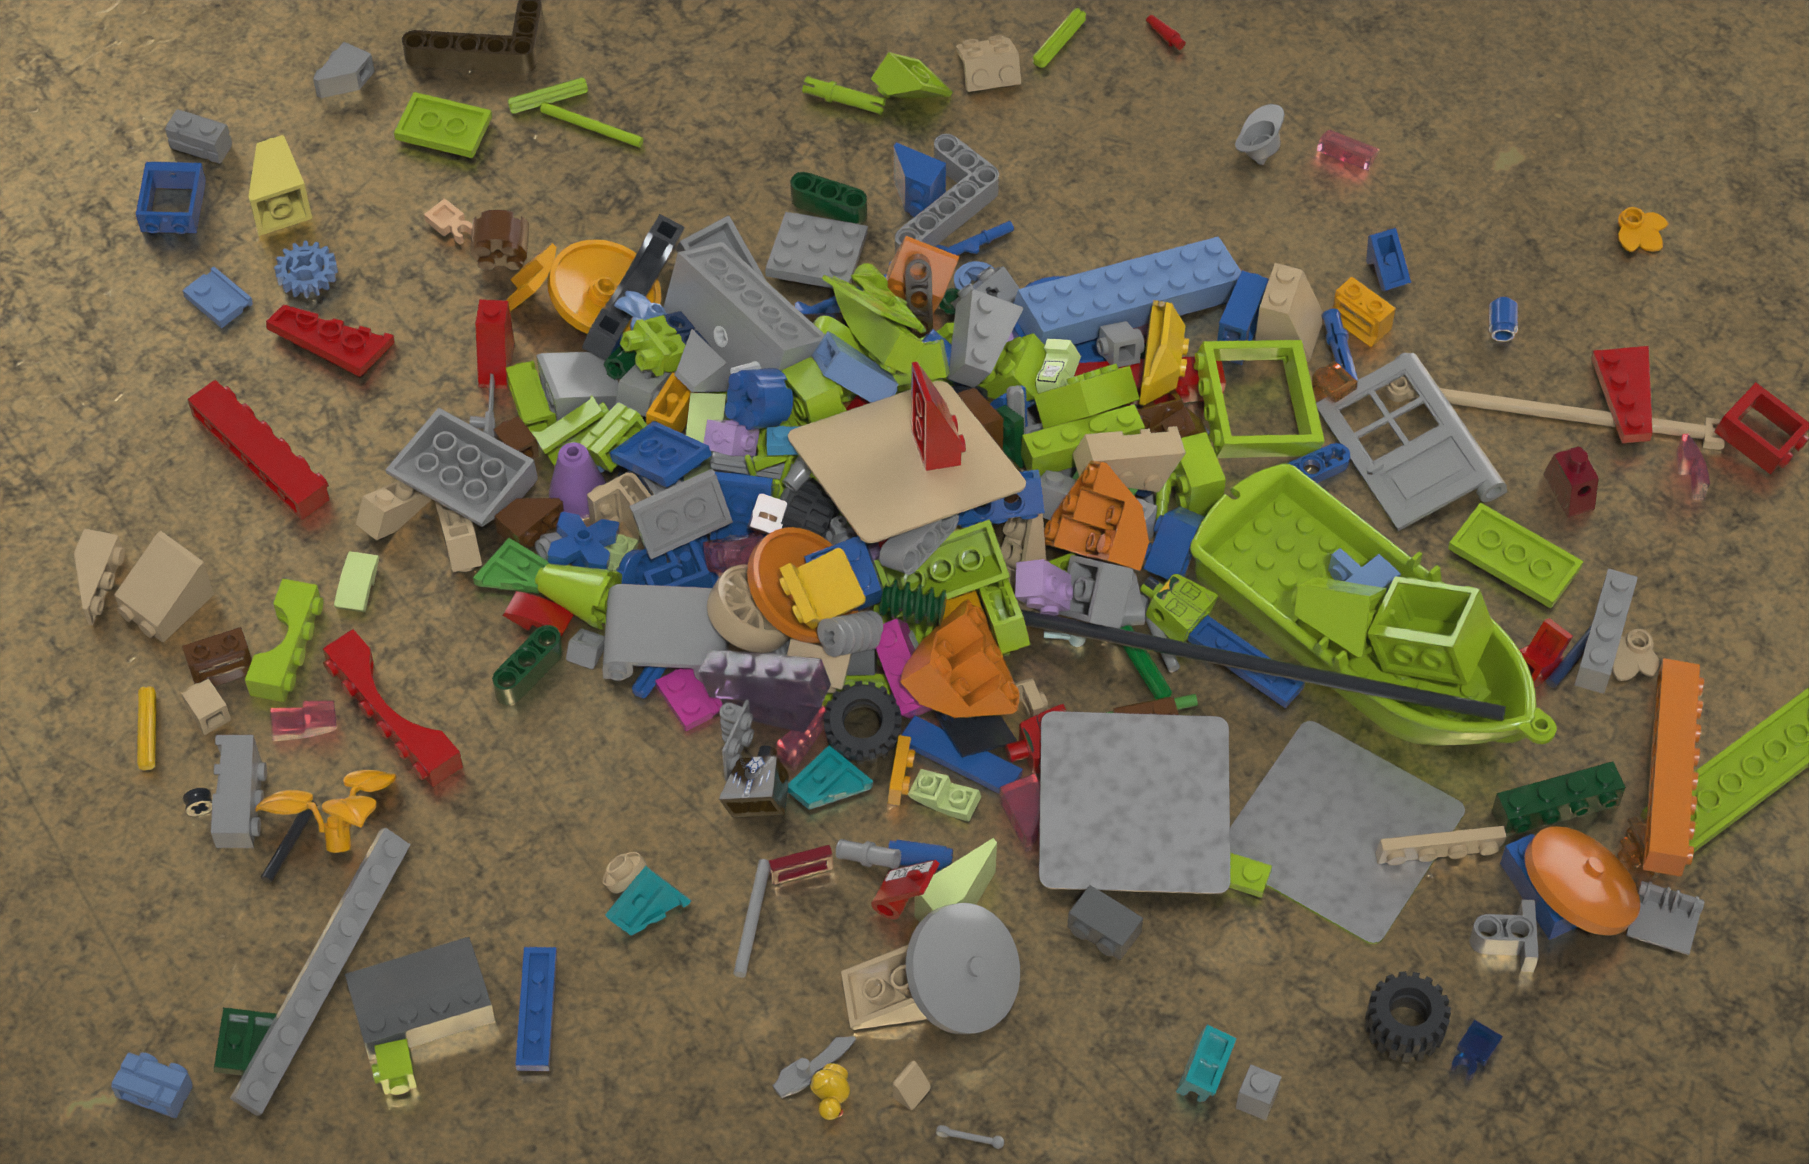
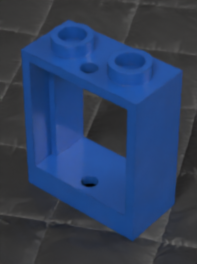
M145 162L136 210V217L141 232L197 233L206 184L202 163ZM156 188L192 189L189 212H152Z
M1241 271L1220 319L1217 341H1253L1257 330L1260 305L1269 281L1268 278L1256 273ZM1236 360L1231 362L1243 365L1244 360Z

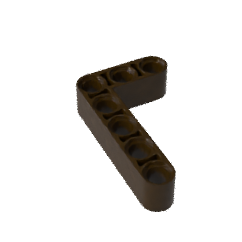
M541 0L518 1L512 36L423 30L408 31L402 37L405 61L414 67L514 73L531 72L537 65L544 26Z
M913 254L905 262L906 306L918 320H923L928 325L926 332L923 333L917 332L906 325L903 326L919 339L926 336L933 329L932 271L930 261L923 254ZM922 263L926 266V270L922 275H914L910 271L912 265ZM918 291L927 295L926 300L920 304L914 303L911 300V296ZM842 313L803 314L812 323L820 316H830L848 327Z

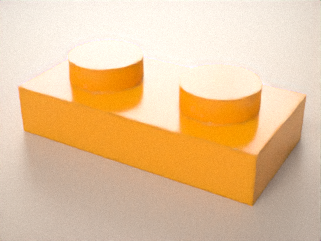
M902 735L898 737L887 804L900 806L901 795H908L911 777L905 776L906 767H913L915 750L910 749L911 737Z

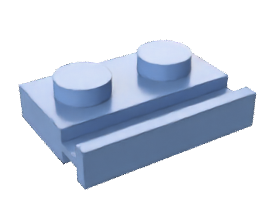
M214 266L211 268L210 273L207 275L203 274L182 290L184 297L220 328H223L239 316L246 306L253 305L252 298Z

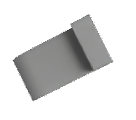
M1522 899L1517 915L1484 914L1477 917L1469 940L1474 951L1488 955H1520L1521 971L1534 972L1539 958L1535 900ZM1480 932H1488L1492 937H1485ZM1512 933H1520L1524 938L1515 937Z

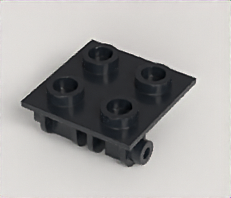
M935 712L936 718L962 757L1017 742V739L1001 715L954 718L941 712Z

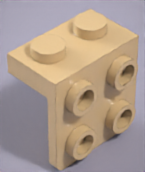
M995 35L985 41L968 39L964 40L963 44L956 46L957 53L964 63L965 84L968 92L1021 84L1019 52L1009 38H1005L1003 35Z

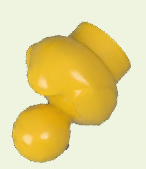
M830 1063L825 1065L823 1070L817 1071L811 1078L810 1088L822 1100L818 1108L819 1114L826 1120H834L843 1115L844 1112L840 1104L845 1102L850 1095V1086L847 1081L848 1072L838 1064Z

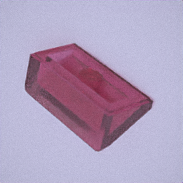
M1332 130L1325 132L1319 139L1318 144L1319 152L1369 171L1380 151L1379 148Z

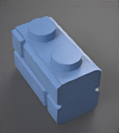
M141 1052L139 1056L127 1053L121 1064V1069L118 1070L112 1081L111 1088L116 1098L172 1118H177L193 1084L188 1071L183 1066L176 1063H170L169 1066L158 1063L154 1056Z

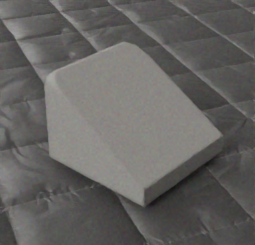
M580 629L568 643L566 660L593 669L604 650L605 636Z

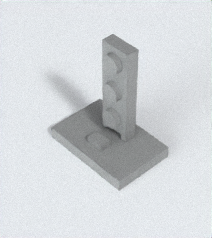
M712 469L684 482H681L679 479L678 482L669 487L662 486L637 474L652 496L629 507L650 559L733 522L717 476Z

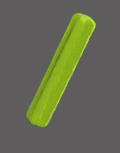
M1075 8L1034 54L1033 64L1039 68H1044L1085 22L1086 13L1079 8Z
M581 77L508 99V106L511 113L515 114L540 107L544 102L550 104L588 92L586 80Z

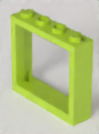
M1302 340L1202 342L1197 353H1195L1196 362L1194 369L1198 370L1199 394L1203 396L1205 404L1204 418L1209 423V437L1211 442H1213L1217 458L1305 456L1322 447L1325 441ZM1283 360L1299 435L1232 436L1216 361Z

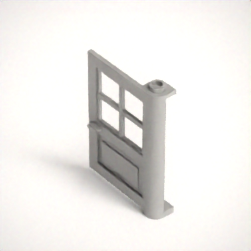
M1415 353L1400 354L1389 364L1316 403L1319 414L1337 441L1349 449L1351 462L1397 531L1404 529L1477 489L1476 493L1482 502H1490L1507 493V485ZM1405 376L1419 395V398L1389 413L1375 391ZM1370 395L1384 417L1354 433L1340 413V410ZM1424 403L1439 426L1408 441L1394 419ZM1389 423L1403 445L1373 461L1359 441V438Z

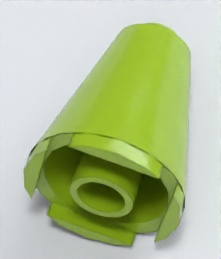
M549 563L544 568L541 567L535 578V584L538 585L540 593L592 627L601 630L603 629L601 624H606L609 589L614 585L622 584V574L615 570Z

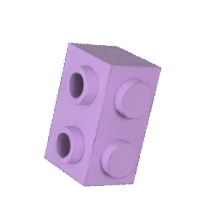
M1044 559L1016 562L1015 597L1026 603L1027 607L1040 611V614L1056 616L1059 614V611L1070 610V600L1073 598L1071 575Z

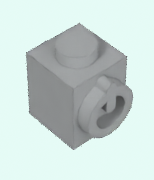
M1127 321L1100 326V335L1096 345L1098 353L1110 365L1117 363L1118 367L1140 363V353L1144 351V338L1138 328L1133 329Z

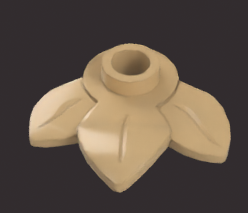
M1634 629L1625 636H1621L1612 667L1613 675L1617 680H1630L1639 671L1649 677H1653L1657 672L1659 658L1653 652L1654 642L1647 631ZM1634 644H1640L1642 647H1637Z

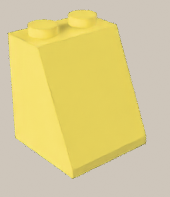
M284 135L269 138L256 144L248 197L259 236L313 219L305 183Z

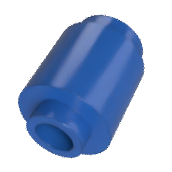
M1499 297L1489 304V332L1494 340L1510 341L1518 331V304L1508 297Z

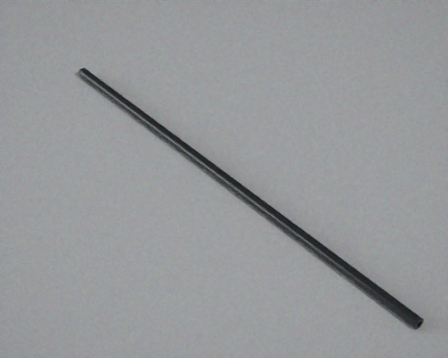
M1020 609L1025 625L1496 721L1503 722L1506 706Z

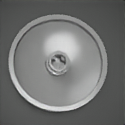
M957 903L935 909L918 924L907 949L906 975L911 995L917 1007L932 1024L953 1034H973L994 1027L1011 1009L1019 988L1020 962L1014 940L1006 926L997 916L975 904Z

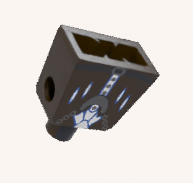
M764 745L759 748L757 757L740 758L737 760L719 798L731 817L785 815L789 774L779 758L776 757L777 750L775 748Z

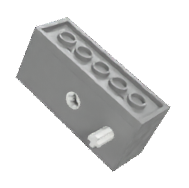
M724 242L678 252L663 308L667 314L682 311L693 324L695 330H698L711 348L727 362L731 374L741 370L776 368L781 371L809 357H812L814 360L812 354L825 334Z

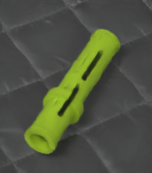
M806 76L804 80L806 84L815 86L803 85L802 93L822 97L829 103L836 101L877 113L878 115L883 113L884 109L873 104L885 106L886 98L884 97L881 98L837 85L835 81L828 83L811 78L810 76Z

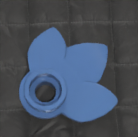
M626 291L625 296L619 298L614 304L616 308L633 316L630 323L631 330H633L636 320L643 319L645 321L649 318L667 314L663 306L658 303H651L645 296L634 291Z

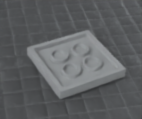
M785 212L766 265L765 276L833 288V286L822 280L823 275L832 278L836 276L852 283L853 279L850 275L854 274L868 234V226Z

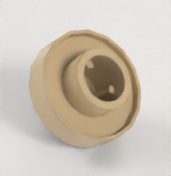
M637 852L618 855L608 864L603 876V884L612 893L624 892L645 865L647 866L646 861Z

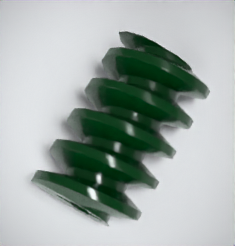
M894 579L890 586H887V583L885 584L879 615L884 616L890 608L892 618L896 619L902 611L904 621H909L914 614L915 623L920 624L926 616L928 626L932 627L938 619L939 627H941L947 602L946 590L943 589L940 595L935 597L934 587H930L928 592L923 594L922 584H918L913 592L911 591L910 582L907 581L903 588L899 589L898 579Z

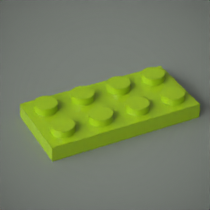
M1481 502L1452 538L1448 546L1450 551L1549 608L1554 606L1578 574L1584 562Z

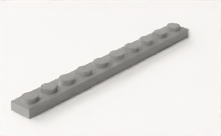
M386 827L378 832L230 1097L231 1100L256 1116L263 1113L410 847L409 843Z

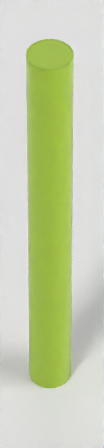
M545 102L541 105L540 112L638 148L643 144L644 138Z

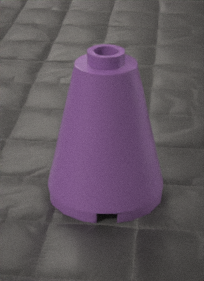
M572 442L564 445L559 450L549 488V498H559L563 501L564 512L578 514L581 519L590 517L587 494L596 486L606 484L604 477L584 445Z

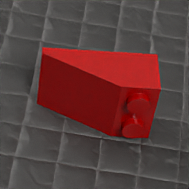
M918 361L912 362L911 433L925 471L960 466L961 453L966 452V444L963 434H958L956 415H951L947 403Z

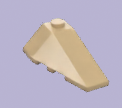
M1043 513L1038 514V517L1033 519L1008 518L1004 525L1003 532L1006 536L1000 548L1010 575L1008 580L1014 595L1016 562L1046 560ZM1016 599L1020 609L1040 613L1037 609L1029 608L1026 606V603Z

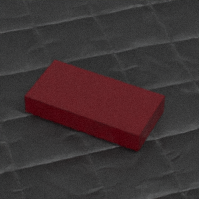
M830 844L769 860V876L772 885L832 870L833 854Z

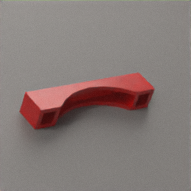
M354 629L323 648L326 659L323 665L332 677L337 676L342 681L341 686L350 698L355 696L359 701V708L367 718L371 716L374 718L380 734L385 739L389 737L392 739L398 755L403 760L406 758L410 760L413 764L412 769L421 781L426 779L432 787H435L463 767L460 751L443 731L412 723L398 715L385 703L374 684V661L371 649Z

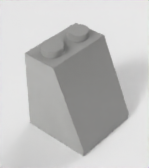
M591 352L541 353L536 355L540 382L550 411L556 413L557 421L590 400L589 396L591 395L598 405L604 402L609 410L616 405L619 383L617 379L614 380L607 375L606 368L603 365L604 359Z

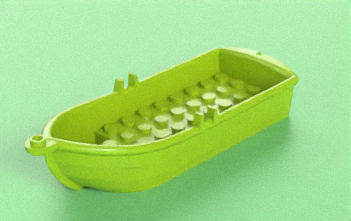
M1283 463L1250 475L1230 489L1231 493L1238 499H1231L1228 495L1224 494L1206 514L1190 544V551L1195 557L1196 578L1304 666L1506 706L1502 722L1331 687L1386 732L1407 742L1432 746L1469 745L1492 741L1515 743L1525 738L1536 744H1546L1555 737L1556 723L1541 709L1536 708L1534 682L1523 655L1510 636L1492 618L1494 630L1469 684L1462 685L1383 672L1375 651L1364 657L1355 656L1294 615L1295 606L1292 605L1294 589L1297 588L1298 584L1314 577L1333 579L1328 568L1331 555L1339 548L1361 567L1380 554L1401 573L1400 577H1413L1423 581L1442 582L1441 570L1438 565L1428 571L1420 565L1422 559L1420 551L1411 558L1297 467Z

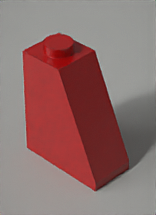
M479 299L475 322L478 387L489 388L490 374H494V388L507 389L506 367L511 366L515 344L509 302Z

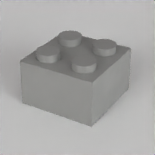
M1071 555L1067 573L1071 575L1073 598L1070 600V610L1059 611V614L1120 629L1126 612L1125 605L1128 591L1132 585L1133 569Z

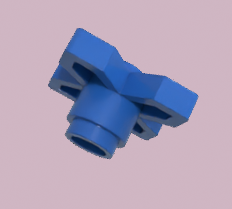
M561 512L557 523V533L562 538L551 542L548 550V563L559 565L571 563L572 566L608 569L610 552L605 546L616 543L619 533V522L601 519L586 527L578 514Z

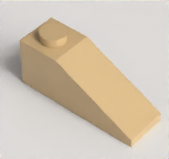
M435 501L452 571L467 572L475 567L482 566L472 521Z

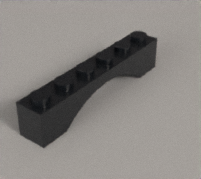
M659 214L617 289L592 324L582 346L583 349L604 360L614 352L633 318L627 312L614 306L615 302L619 298L624 297L626 291H634L647 297L675 250L684 231V226Z

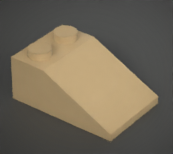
M909 945L841 971L849 1024L852 1030L927 1019L917 1007L907 981L906 956Z

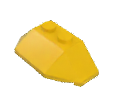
M1153 300L1139 401L1141 405H1146L1177 388L1179 376H1185L1187 359H1182V355L1187 356L1189 338H1184L1185 324L1173 304L1169 302Z

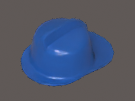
M633 549L624 555L616 571L622 574V584L647 585L643 572L667 564L666 556L662 554L650 559L645 549Z

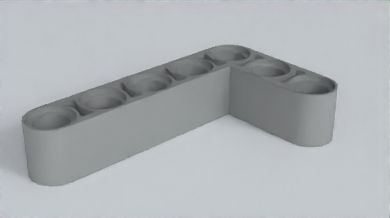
M941 134L937 136L934 141V158L946 163V175L957 184L896 232L895 254L905 236L934 247L993 201L999 192V172L997 168L954 135Z

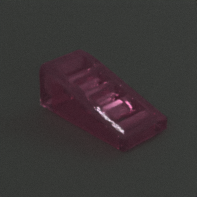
M823 706L818 707L777 742V757L792 772L797 769L824 729V713L826 709Z

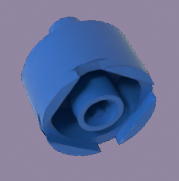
M776 368L741 370L737 373H732L729 376L727 403L725 405L727 418L733 419L739 425L746 426V430L781 426L779 424L782 421H787L790 417L793 407V394L791 388L787 389L784 380L788 379L785 374Z

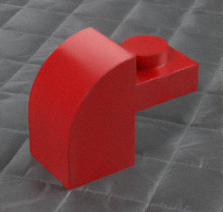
M1550 618L1543 621L1531 643L1519 649L1530 670L1534 688L1541 685L1564 658L1562 654L1573 638V635Z

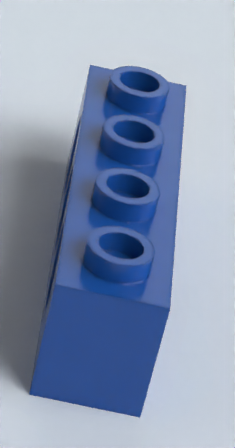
M1038 469L1020 472L1026 481V487L1021 492L1015 493L1020 496L1016 502L1007 503L1004 501V498L988 503L985 507H975L958 513L957 525L966 528L989 519L991 523H1003L1008 521V518L1013 517L1033 519L1038 517V514L1045 513L1041 478Z

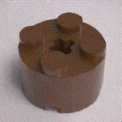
M488 210L482 212L480 218L477 219L475 217L473 219L470 254L478 262L479 268L492 270L495 266H506L511 270H519L523 267V262L527 259L529 222L521 216V220L513 217L514 212Z

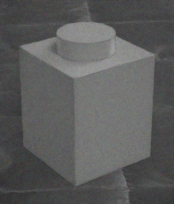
M1250 1065L1238 1093L1236 1109L1267 1120L1279 1091L1281 1076Z

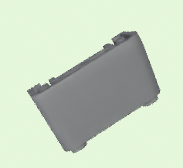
M617 584L609 589L607 599L602 668L603 679L624 680L632 675L634 666L692 668L694 669L695 677L703 684H725L730 642L718 633L709 619L707 601L712 588Z

